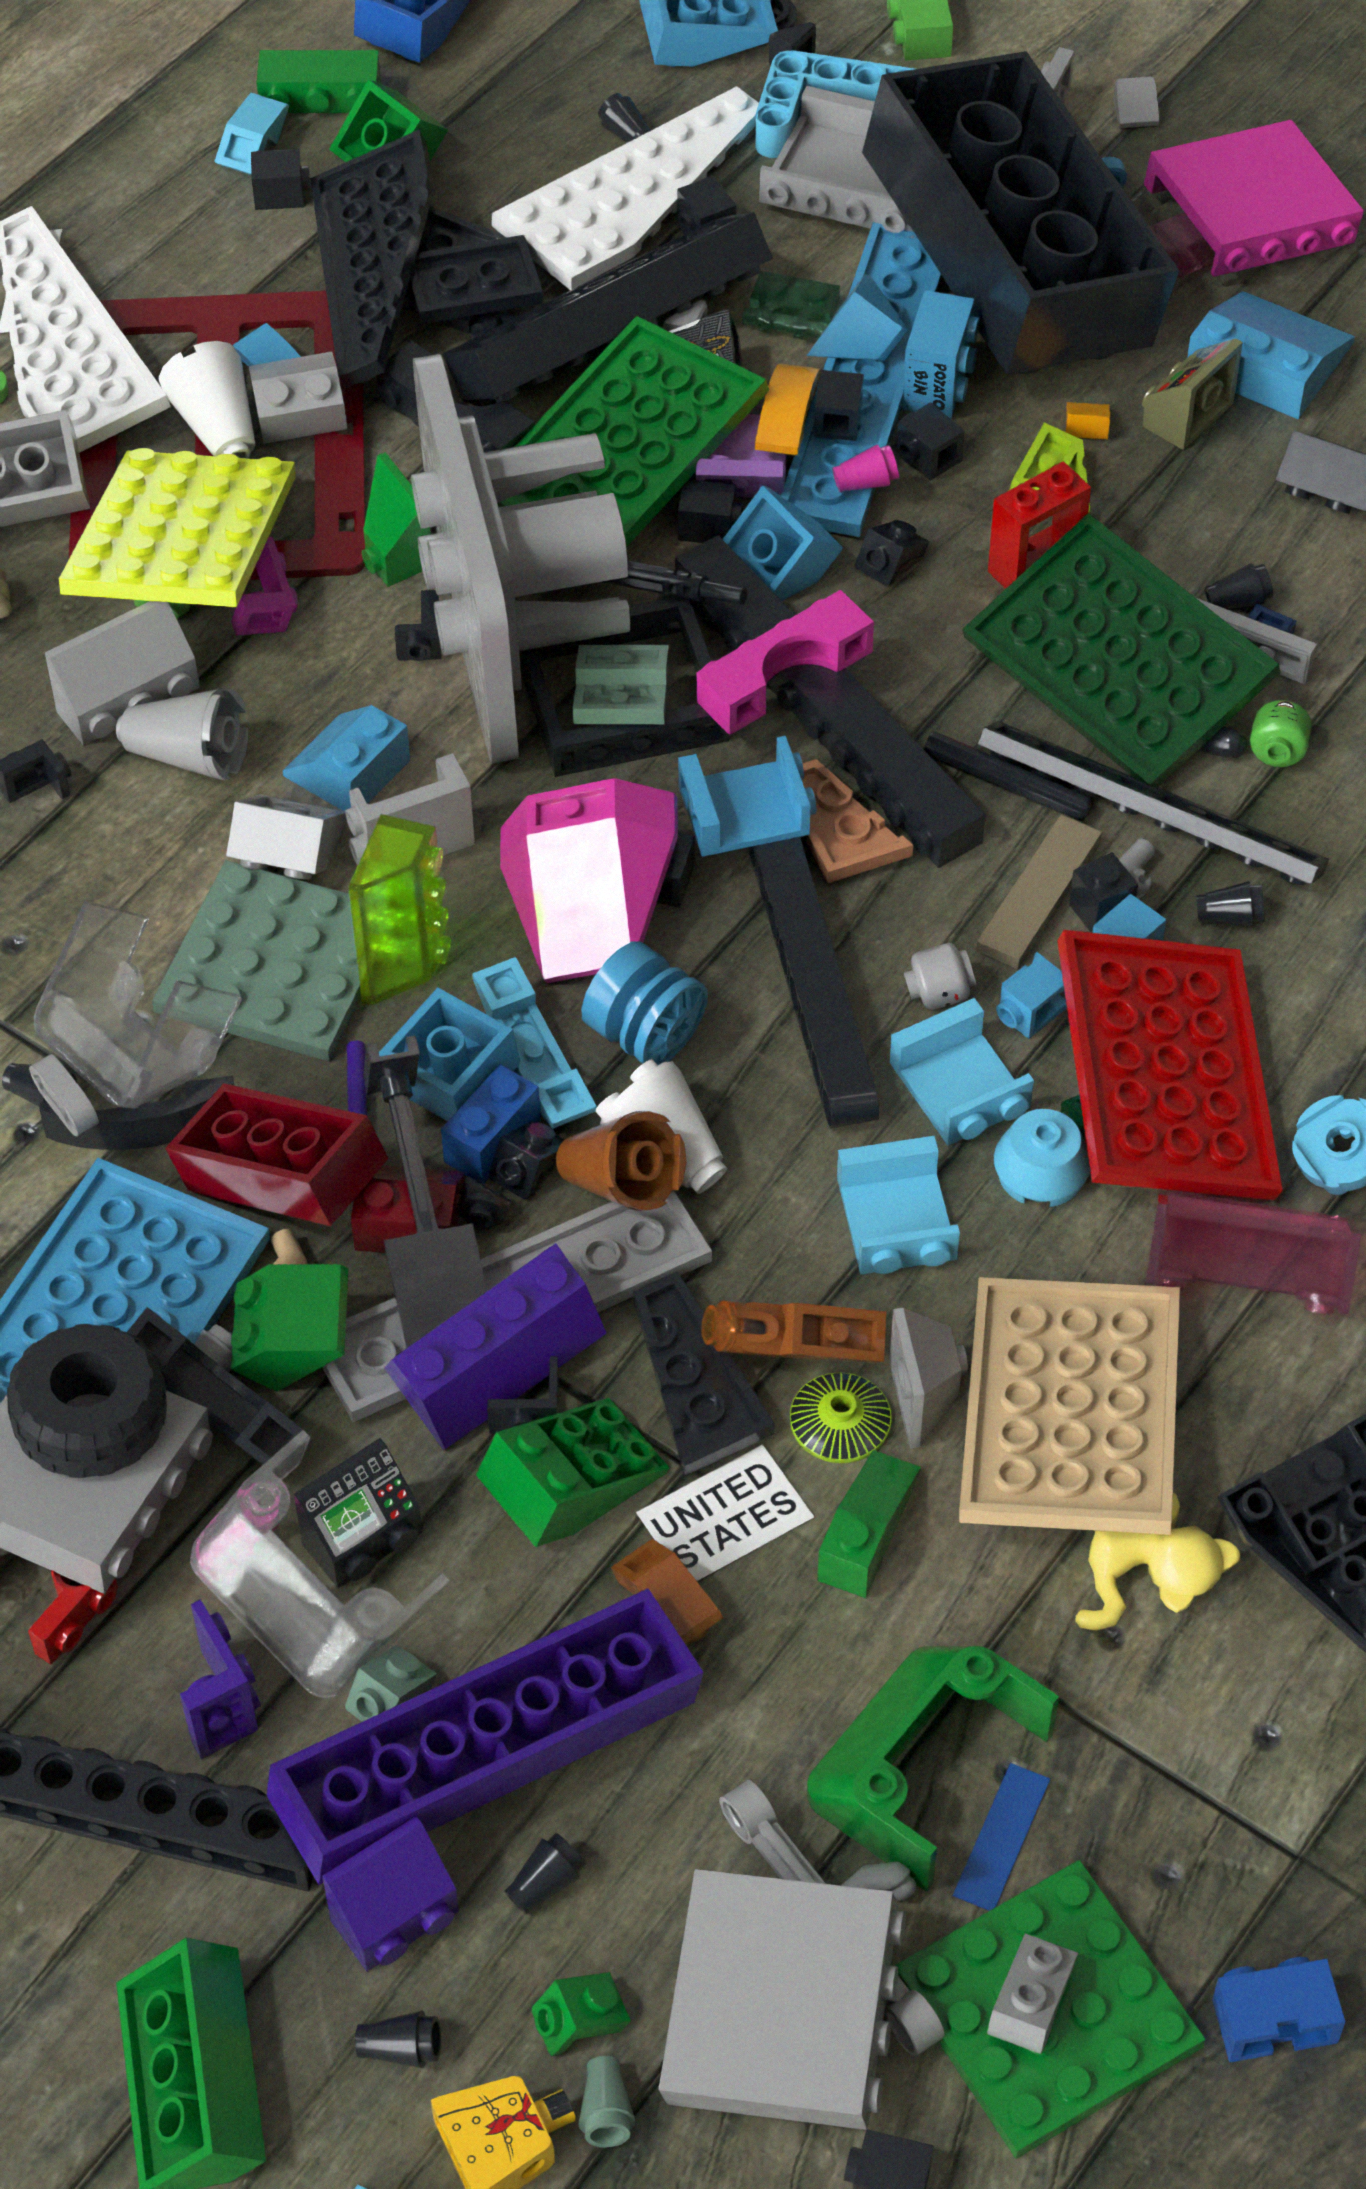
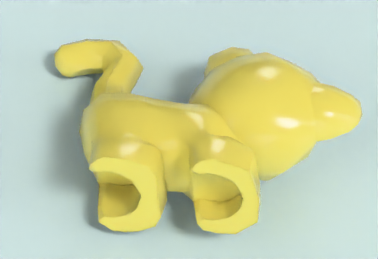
M1173 1493L1171 1535L1095 1531L1090 1544L1088 1561L1094 1572L1095 1589L1105 1604L1102 1610H1080L1076 1615L1075 1622L1080 1628L1093 1631L1115 1626L1126 1609V1605L1117 1588L1116 1579L1123 1576L1133 1567L1141 1564L1149 1565V1574L1153 1583L1159 1587L1160 1598L1165 1606L1175 1613L1186 1610L1195 1596L1209 1591L1218 1582L1222 1573L1231 1569L1240 1561V1552L1231 1542L1223 1539H1213L1195 1525L1175 1528L1180 1506L1177 1495Z

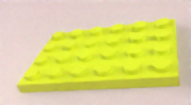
M148 448L127 450L59 577L60 594L237 607L296 478L295 462L281 461L275 457L246 459L238 458L233 454H221L214 457L196 455L190 451L159 453Z

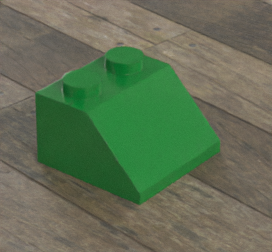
M368 79L329 150L344 162H348L420 129L427 142L429 159L431 161L448 129L397 90Z
M269 1264L236 1283L234 1293V1327L231 1337V1370L277 1392L345 1355L349 1268L341 1264Z

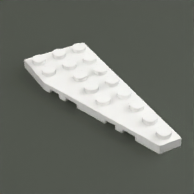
M736 86L493 212L492 227L506 238L525 235L532 259L569 290H572L633 258L641 250V245L648 235L653 237L661 228V221L670 212L675 213L677 211V189L705 179L707 172L713 166L718 167L725 160V153L734 143L739 145L756 126V111L759 103Z
M30 206L0 221L2 279L7 298L5 302L10 340L14 351V371L19 389L17 391L18 401L24 416L28 418L67 410L75 429L80 453L170 408L166 393L162 390L34 208Z

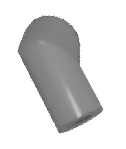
M1142 838L1138 839L1119 859L1138 883L1136 898L1144 896L1151 887V877L1146 879L1144 875L1145 870L1142 868L1155 855L1153 845Z
M900 1862L864 1865L841 1886L893 1891L896 1901H904L915 1892L916 1881L909 1875L910 1869Z

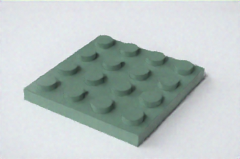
M225 860L152 1000L153 1010L155 1013L330 1062L399 919L398 907L264 870L244 868L242 864Z

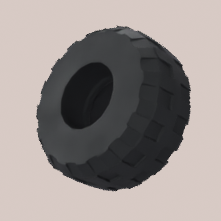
M78 1324L74 1327L58 1329L27 1348L10 1373L7 1402L8 1414L15 1439L18 1440L22 1451L30 1460H34L42 1468L50 1472L75 1478L101 1477L115 1473V1471L127 1466L129 1467L140 1460L159 1439L163 1425H165L167 1414L166 1387L159 1361L153 1351L151 1352L142 1340L133 1334L131 1335L119 1330V1328L108 1325ZM93 1393L108 1397L94 1406L81 1408L66 1404L80 1395Z

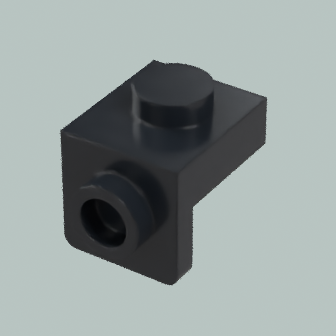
M900 520L868 528L856 559L855 567L885 586L891 585L895 581L901 563L924 557L930 541L916 534L917 530L914 526Z
M421 590V624H398L395 626L396 654L399 661L441 659V645L434 612V602L439 601V595H437L436 590Z
M43 739L19 751L12 752L0 760V790L9 803L48 784L53 787L61 799L70 796L67 778L72 776L69 764L61 752L54 754Z
M532 1120L500 1137L489 1172L490 1180L522 1199H528L534 1194L540 1173L556 1165L558 1148L565 1139L556 1135L549 1126L535 1123Z

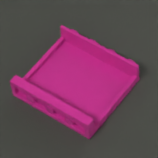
M1292 119L1152 151L1144 180V185L1151 194L1168 190L1214 250L1215 257L1211 269L1213 277L1355 243L1364 212Z

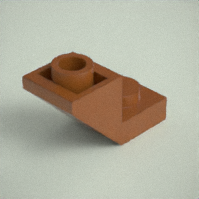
M653 1538L610 1567L618 1583L633 1594L649 1588L685 1644L698 1641L708 1633L711 1626L723 1619L720 1610L677 1555Z

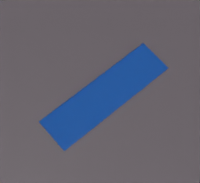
M1010 1763L952 1896L988 1911L996 1907L1050 1778Z

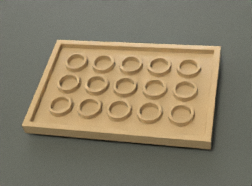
M979 1277L959 1523L1171 1535L1180 1287Z

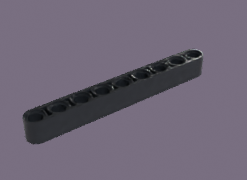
M800 837L747 847L828 1125L831 1129L879 1120V1103L876 1088Z

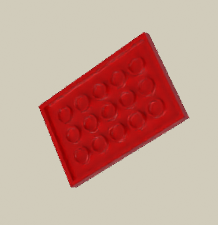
M1064 929L1057 943L1092 1183L1276 1200L1283 1189L1241 949Z

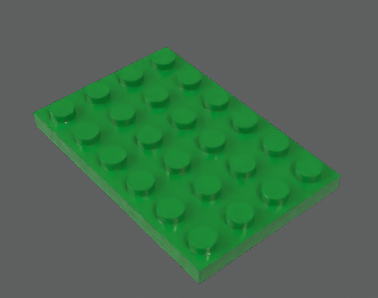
M636 316L515 445V447L595 433L600 443L605 468L566 475L498 502V508L596 491L597 496L614 493L627 548L696 472L697 461L699 459H708L769 392L767 380Z

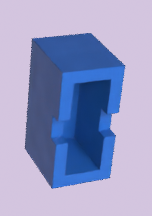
M499 1064L441 1128L444 1162L458 1171L465 1172L466 1176L484 1184L489 1179V1172L500 1137L531 1120L535 1123L541 1120L539 1086Z
M1295 1957L1281 1962L1277 1968L1256 1971L1254 1967L1245 1966L1232 1969L1225 1973L1223 1977L1218 1978L1212 1998L1229 2063L1273 2055L1274 2048L1272 2044L1291 2040L1294 2051L1337 2044L1345 2025V2018L1327 1959L1310 1962V1959L1307 1957Z

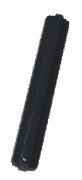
M932 732L925 743L924 751L930 757L1076 820L1084 821L1089 814L1092 800L1083 794L938 732Z

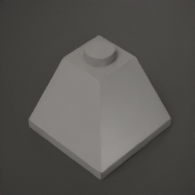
M897 1308L893 1309L889 1364L909 1447L916 1448L922 1445L959 1397L961 1376L968 1375V1363L964 1346H955L950 1326L908 1309Z

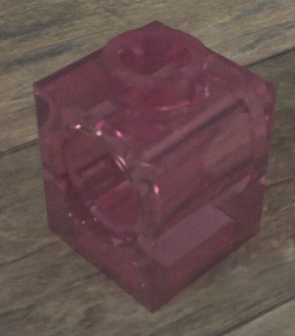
M1185 212L1150 226L1154 235L1179 269L1176 279L1206 267L1208 247L1210 245Z

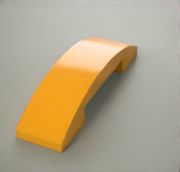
M781 363L776 366L768 385L769 392L764 399L755 440V450L798 455L804 436L806 415L812 397L815 396L821 370L823 369Z

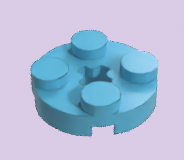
M1343 1095L1321 1099L1304 1111L1296 1125L1298 1130L1294 1136L1292 1150L1299 1169L1310 1182L1324 1188L1333 1195H1342L1348 1191L1366 1186V1100L1359 1098L1360 1101L1354 1099H1344ZM1341 1134L1345 1139L1352 1136L1355 1138L1349 1150L1345 1152H1334L1331 1150L1335 1147L1333 1140L1335 1136Z

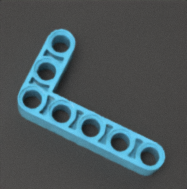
M800 51L780 52L772 61L756 111L755 148L757 152L768 158L778 157L801 116V99L806 86L875 101L883 74L914 70L915 68Z

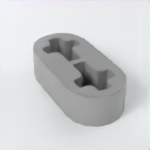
M53 1054L29 1066L31 1076L38 1090L74 1136H78L99 1124L97 1114L90 1100Z

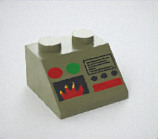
M1235 338L1197 349L1184 362L1179 361L1176 363L1169 376L1159 385L1151 386L1145 394L1142 403L1145 408L1142 427L1182 450L1189 446L1234 403L1243 342Z

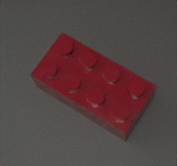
M226 1083L221 1085L165 1148L188 1191L327 1226L334 1224L389 1159L367 1115Z

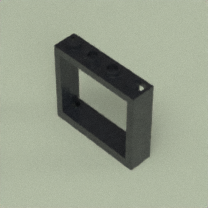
M671 597L629 606V632L519 651L520 671L555 777L729 741L730 735L699 704L666 710L664 724H598L562 732L539 662L578 653L579 645H620L682 632L697 674L706 664L711 662V658L689 599ZM714 723L715 725L705 728V724ZM572 752V755L563 757L564 753Z

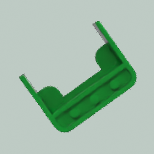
M924 1646L911 1652L810 1773L807 1782V1800L815 1813L885 1863L900 1862L910 1869L909 1875L914 1878L916 1885L926 1892L934 1882L937 1847L895 1818L906 1803L908 1784L902 1772L893 1766L894 1762L954 1690L969 1699H984L1045 1742H1048L1054 1731L1059 1696L992 1650L981 1646Z

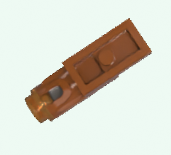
M721 1301L718 1305L711 1304L706 1308L701 1330L702 1338L706 1345H712L717 1351L810 1360L836 1359L880 1363L884 1362L887 1311L805 1303L780 1305L758 1302Z

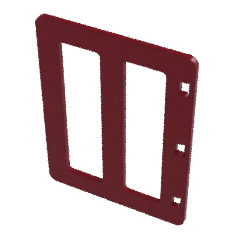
M326 291L99 300L124 336L192 332L197 334V344L221 341L233 345L240 340V334L243 331L256 330L265 323L273 329L309 327L314 330V355L332 352L336 363ZM339 379L346 423L353 422V435L339 434V431L314 435L315 535L310 539L274 541L277 551L282 552L285 558L286 578L348 576L359 573L365 567L362 558V550L365 549L363 383H358L346 389ZM118 434L79 453L90 509L71 512L69 558L117 470ZM195 434V454L213 456ZM354 518V532L340 531L339 520ZM256 566L249 580L260 579Z

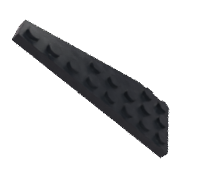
M420 129L310 178L338 377L346 389L358 383L370 381L375 376L383 373L387 364L435 190L427 142Z

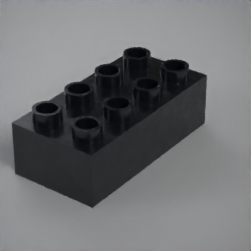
M1027 51L883 74L862 154L954 295L974 299L973 317L980 318L978 331L1007 375L1014 373L1030 374L1045 367L1086 359H1105L1116 353L1152 347L1179 269Z

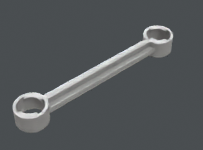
M746 1780L720 1797L721 1809L732 1829L745 1843H753L780 1879L825 1884L778 1824L776 1814L770 1802L754 1782ZM898 1976L895 2000H886L884 2017L887 2022H890L891 2032L900 2045L910 2055L917 2057L944 2037V2029L937 2014L927 2000L916 1990H909Z

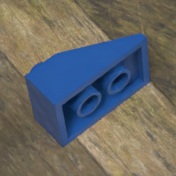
M355 0L354 36L364 39L374 46L383 47L402 55L407 60L420 63L442 45L470 0Z

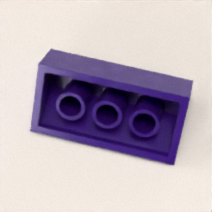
M555 1243L392 1358L384 1369L441 1448L446 1450L488 1419V1399L518 1398L549 1375L550 1356H558L559 1368L606 1334V1330L585 1282Z

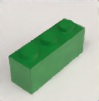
M259 50L256 80L258 95L288 104L289 109L287 113H350L368 79L381 84L379 50Z

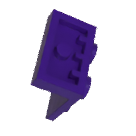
M200 1599L191 1604L201 1652L214 1675H207L196 1680L188 1690L180 1693V1698L191 1743L200 1759H203L257 1731L258 1725L254 1710L261 1707V1704L252 1686V1683L256 1682L248 1661L242 1653L234 1656L227 1643L231 1641V1635L223 1618L218 1611L210 1615Z

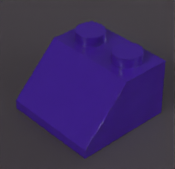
M417 1816L406 1821L322 1876L331 1923L366 1972L378 1964L385 1966L393 1963L406 1952L410 1943L425 1933L433 1935L440 1932L451 1923L455 1914L459 1912L456 1888Z

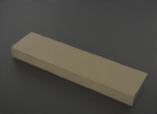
M1061 814L977 940L976 951L1018 970L1069 892L1072 884L1073 870L1087 864L1100 844L1102 831Z

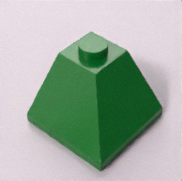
M383 452L377 455L364 524L365 549L362 550V558L371 574L377 573L386 586L389 587L423 572L418 537L430 535L431 532L430 527L420 528L412 485L387 453Z

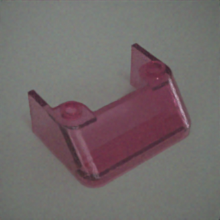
M1158 1190L1146 1270V1283L1155 1284V1286L1180 1287V1291L1185 1288V1282L1194 1283L1196 1280L1295 1295L1297 1299L1305 1301V1310L1334 1314L1336 1306L1338 1313L1349 1314L1361 1232L1356 1221L1346 1217L1186 1192Z

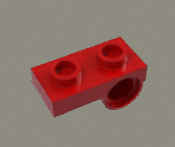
M51 1570L58 1597L28 1630L35 1655L52 1665L62 1652H70L80 1641L83 1628L96 1613H104L113 1603L118 1589L116 1578L106 1593L103 1594L83 1584L70 1586L69 1584L73 1581L72 1579Z

